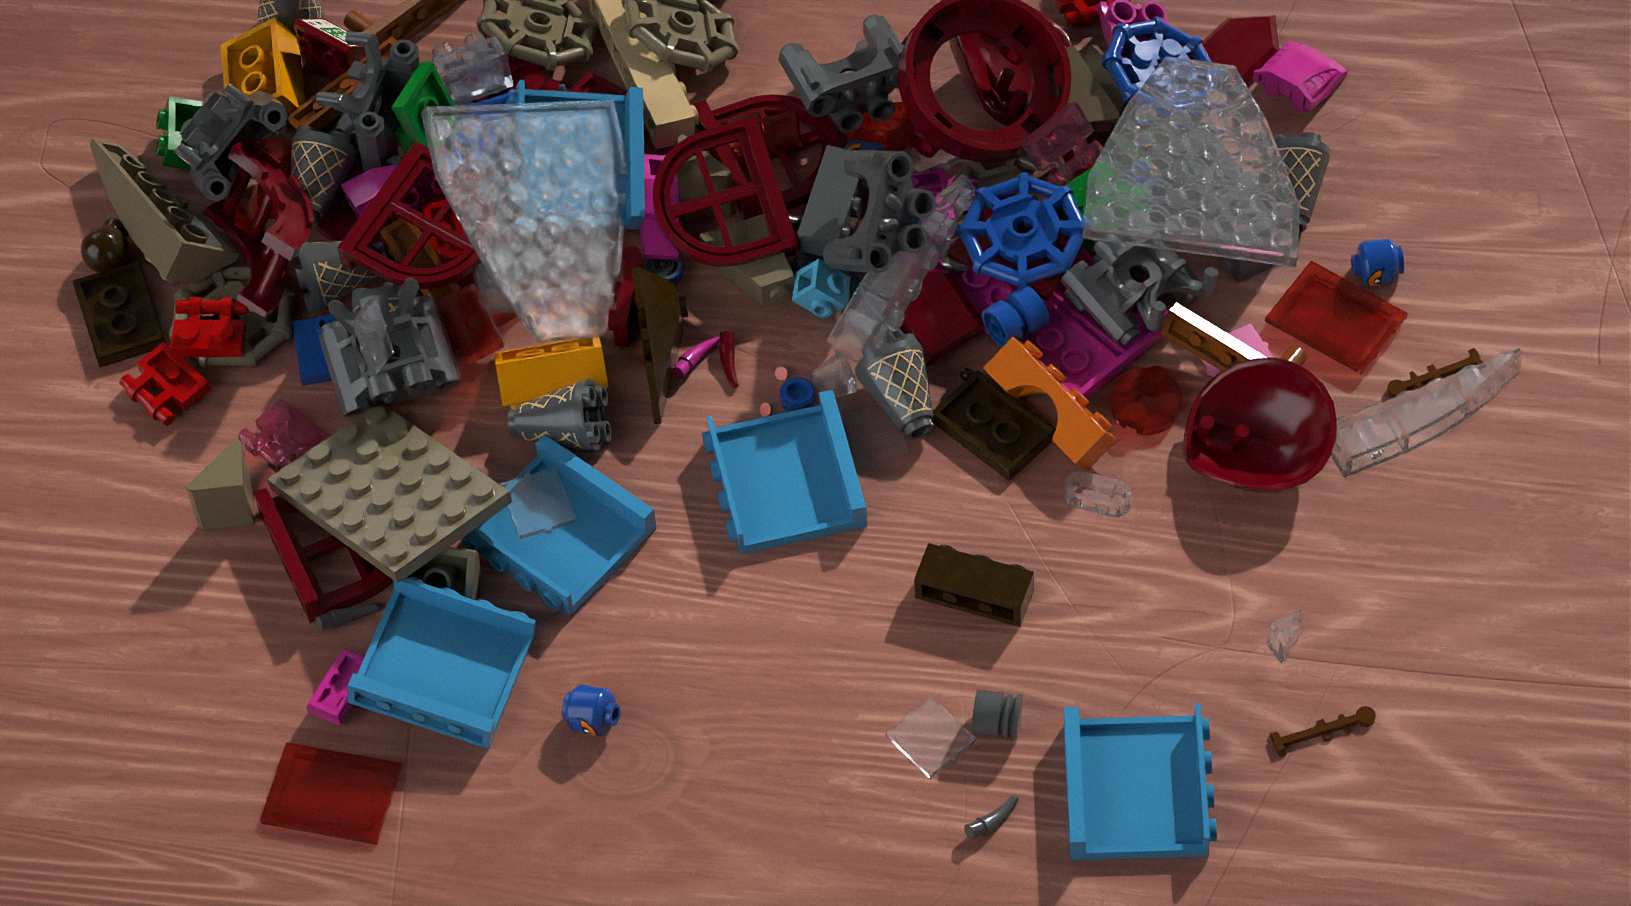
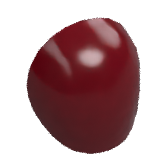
M959 8V17L971 15L991 17V9ZM1037 10L1057 31L1064 46L1072 47L1069 37L1064 30L1047 15ZM968 33L950 39V48L962 80L976 101L993 119L1003 125L1009 126L1020 119L1026 112L1032 96V81L1026 63L1023 62L1021 65H1015L1006 60L998 49V43L1001 39L991 35Z
M1273 357L1253 358L1237 363L1209 380L1194 401L1187 419L1183 440V452L1186 463L1196 472L1217 482L1256 493H1278L1305 484L1323 469L1331 456L1337 434V417L1334 402L1325 385L1313 373L1299 364Z

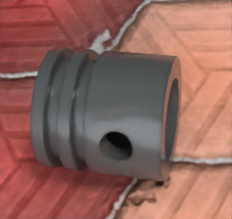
M977 689L973 709L972 734L999 737L1000 734H1003V738H1008L1009 735H1012L1013 739H1018L1023 695L1017 694L1016 698L1013 696V693H1008L1007 696H1004V692Z

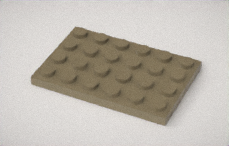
M384 404L368 409L355 420L340 428L336 433L267 479L273 492L397 583L404 580L512 503L510 492Z

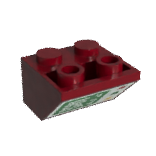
M324 18L297 19L293 23L302 64L312 74H319L332 82L351 68L354 61L358 62L366 56L364 46L347 44L345 36L348 31Z

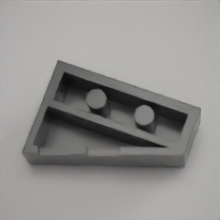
M826 146L797 233L801 252L823 256V250L829 241L844 239L853 235L856 223L868 199L869 187L865 179H858L845 173L844 160L852 150Z

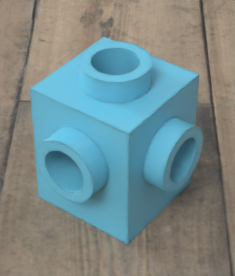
M817 259L796 272L792 301L809 310L812 314L825 319L847 307L851 277L839 270L831 269L824 261Z

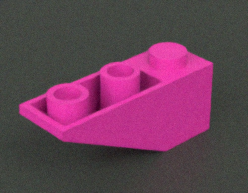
M644 154L645 218L640 226L643 258L678 260L679 251L662 234L655 219L652 203L655 176L665 155ZM677 174L671 186V205L679 203Z
M398 164L372 168L340 184L357 219ZM426 170L405 198L403 204L413 208L456 185Z

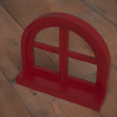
M774 94L760 95L712 111L706 100L693 104L699 116V125H696L698 132L758 116L772 145L766 147L770 160L779 157L794 186L781 191L787 210L808 202L826 146L839 148L837 132L827 116L812 117L799 98ZM779 114L796 118L808 125L813 131L780 142L766 115ZM731 143L708 150L712 157L732 171L733 187L750 183L744 170L748 168L744 155L738 157ZM821 143L822 155L815 171L801 183L786 154ZM757 195L735 201V205L743 220L763 214Z
M756 116L695 133L675 145L665 156L654 180L653 211L662 234L677 251L698 263L715 267L738 266L784 253L786 258L796 255L798 243ZM739 141L752 182L715 192L702 152ZM693 156H696L708 195L671 205V186L677 172L684 163ZM757 195L770 236L733 246L720 205ZM712 208L725 247L711 246L694 239L680 226L676 218Z
M415 141L337 247L341 265L352 271L356 265H359L384 280L401 287L404 280L410 277L417 280L419 289H433L452 284L464 278L478 267L489 252L496 229L493 202L484 184L471 171ZM426 170L457 186L433 219L403 204L405 198ZM463 192L470 198L477 213V227L472 241L441 224ZM393 215L424 231L401 264L370 249L380 231L386 226ZM432 235L462 251L458 257L441 266L422 269L410 267Z
M267 487L253 492L259 514L309 623L316 621V617L327 614L328 611L347 608L364 602L382 592L394 581L378 568L368 575L359 554L334 536L302 548L287 517L288 514L298 511V509L280 496L271 498ZM346 546L361 580L323 594L308 561Z

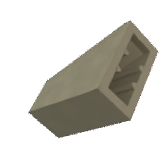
M1065 46L1071 67V92L1063 114L1050 131V139L1062 138L1067 132L1084 136L1119 131L1120 118L1118 110L1074 46ZM1046 67L1049 76V97H1057L1059 95V86H1055L1053 70L1055 67Z
M763 214L726 226L733 246L770 236ZM719 228L700 234L702 243L725 247ZM784 253L738 266H712L762 307L784 303L793 296L795 277Z

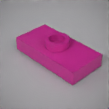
M345 648L341 650L306 706L308 713L341 726L353 707V704L348 703V683L352 674L358 673L364 656Z

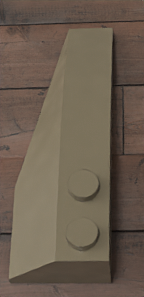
M92 139L90 143L91 150L108 197L125 229L135 244L145 254L144 258L157 268L162 279L172 284H178L179 282L195 284L237 260L239 253L212 222L202 213L193 215L187 209L189 202L182 196L176 195L175 197L167 192L168 184L161 178L147 173L148 167L121 144Z

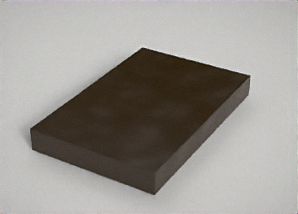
M140 260L122 265L110 271L99 272L72 281L99 368L149 353L163 342L166 344Z
M979 370L933 410V424L1008 481L1053 441L1052 438L1056 430L1055 427L1014 396L1007 393Z

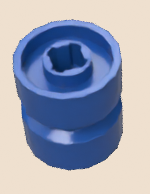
M1026 285V287L1018 288L1006 297V302L999 300L983 310L982 320L993 341L1002 348L1012 337L1021 342L1025 339V333L1032 335L1048 325L1049 314L1040 296L1031 287Z

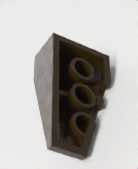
M639 267L631 268L654 424H661L673 377L672 368L676 364L683 335L682 318L688 317L686 297H678L675 282Z

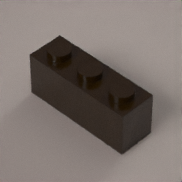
M928 543L914 578L915 598L1021 627L1034 593V571L1027 570L1018 564L1008 565L993 561L985 555H971L960 552L948 545L938 546Z

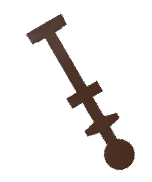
M1472 348L1468 350L1470 358L1436 369L1434 364L1427 366L1429 372L1417 376L1413 371L1409 372L1410 379L1404 382L1397 379L1390 381L1387 393L1394 399H1400L1410 389L1417 388L1422 390V385L1434 381L1437 385L1443 382V377L1474 366L1477 370H1482L1486 368V365L1477 350Z
M1362 706L1352 716L1345 717L1343 714H1339V720L1325 723L1324 719L1316 721L1317 726L1283 737H1280L1277 732L1270 733L1269 736L1278 756L1281 757L1286 755V746L1321 735L1324 741L1332 739L1331 732L1341 729L1349 735L1351 734L1350 727L1357 724L1369 727L1375 722V711L1371 707Z

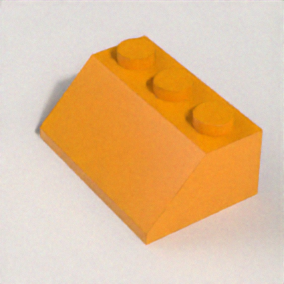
M276 17L220 45L224 89L231 83L247 97L258 90L269 93L284 105L288 115L305 103L301 54L296 34Z
M599 335L494 352L502 405H510L511 409H516L522 403L584 379H591L595 381L597 386L604 385L606 388H609Z

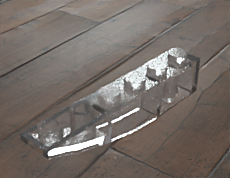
M962 174L935 196L936 207L933 214L927 218H922L921 226L927 232L928 241L926 247L921 252L909 253L898 251L892 256V263L885 272L867 273L826 340L834 352L859 363L864 358L862 351L866 347L875 343H881L882 346L887 345L886 342L889 335L900 328L905 317L904 311L910 301H914L919 296L922 289V281L928 270L931 271L935 268L939 261L942 246L946 240L949 241L954 236L959 217L963 211H967L974 201L976 189L968 176Z
M1519 348L1509 353H1499L1491 360L1479 365L1466 366L1456 374L1446 378H1436L1426 386L1416 390L1403 391L1393 399L1380 404L1368 405L1362 411L1348 417H1338L1336 441L1331 457L1343 477L1346 478L1406 454L1438 438L1468 419L1495 398L1519 375L1523 356L1522 351Z

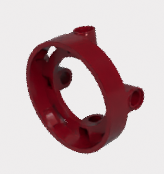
M942 0L923 15L917 25L902 41L904 47L898 65L899 93L908 116L916 126V129L910 136V142L921 155L927 158H933L940 149L955 157L981 163L1007 161L1023 154L1033 156L1051 136L1049 132L1060 119L1068 103L1072 79L1066 48L1050 22L1037 10L1021 0ZM959 8L991 9V17L980 15L959 17ZM968 33H982L1001 39L998 43V49L1003 57L1015 65H1021L1025 62L1030 72L1032 96L1024 115L1013 124L996 130L973 129L950 117L936 100L930 81L932 60L944 43L956 36ZM1046 67H1055L1053 68L1055 86H1059V95L1057 97H1049V76Z

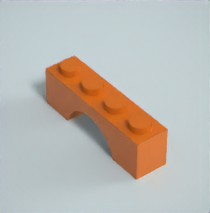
M1012 337L983 368L1007 393L1017 399L1034 393L1048 394L1054 401L1058 414L1057 427L1052 440L1076 465L1088 471L1117 441L1109 432L1113 426L1099 412L1093 415L1085 407L1089 401L1076 388L1073 387L1071 391L1068 390L1062 383L1066 377L1054 365L1050 363L1046 367L1039 360L1043 354L1033 343L1027 340L1023 344Z

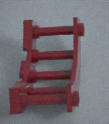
M248 137L233 145L229 152L228 158L238 164L239 171L226 200L222 199L206 207L203 214L212 219L218 227L223 228L243 251L250 268V281L245 289L238 293L236 299L246 305L250 312L265 318L274 311L282 298L286 284L284 269L288 260L291 261L298 256L305 247L311 233L310 230L314 217L310 200L294 175H290L288 178L280 169L282 162L262 145ZM251 176L265 191L252 221L237 209ZM274 208L275 224L266 230L264 234L263 230Z

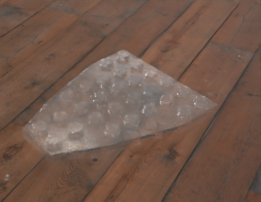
M1169 56L1162 60L1128 102L1088 175L1082 238L1296 267L1299 248L1300 204L1269 124L1234 65Z
M614 100L426 107L421 112L435 178L490 278L537 342L599 338L605 334L609 320L608 309L612 306L614 294L611 293L614 279L619 275L624 234V224L621 223V210L626 204L623 184L624 177L628 175L629 168Z

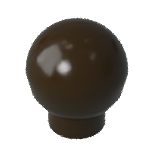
M115 218L106 219L102 226L93 228L83 238L81 256L91 270L98 273L110 271L126 263L129 254V244L127 241L129 233L120 220Z

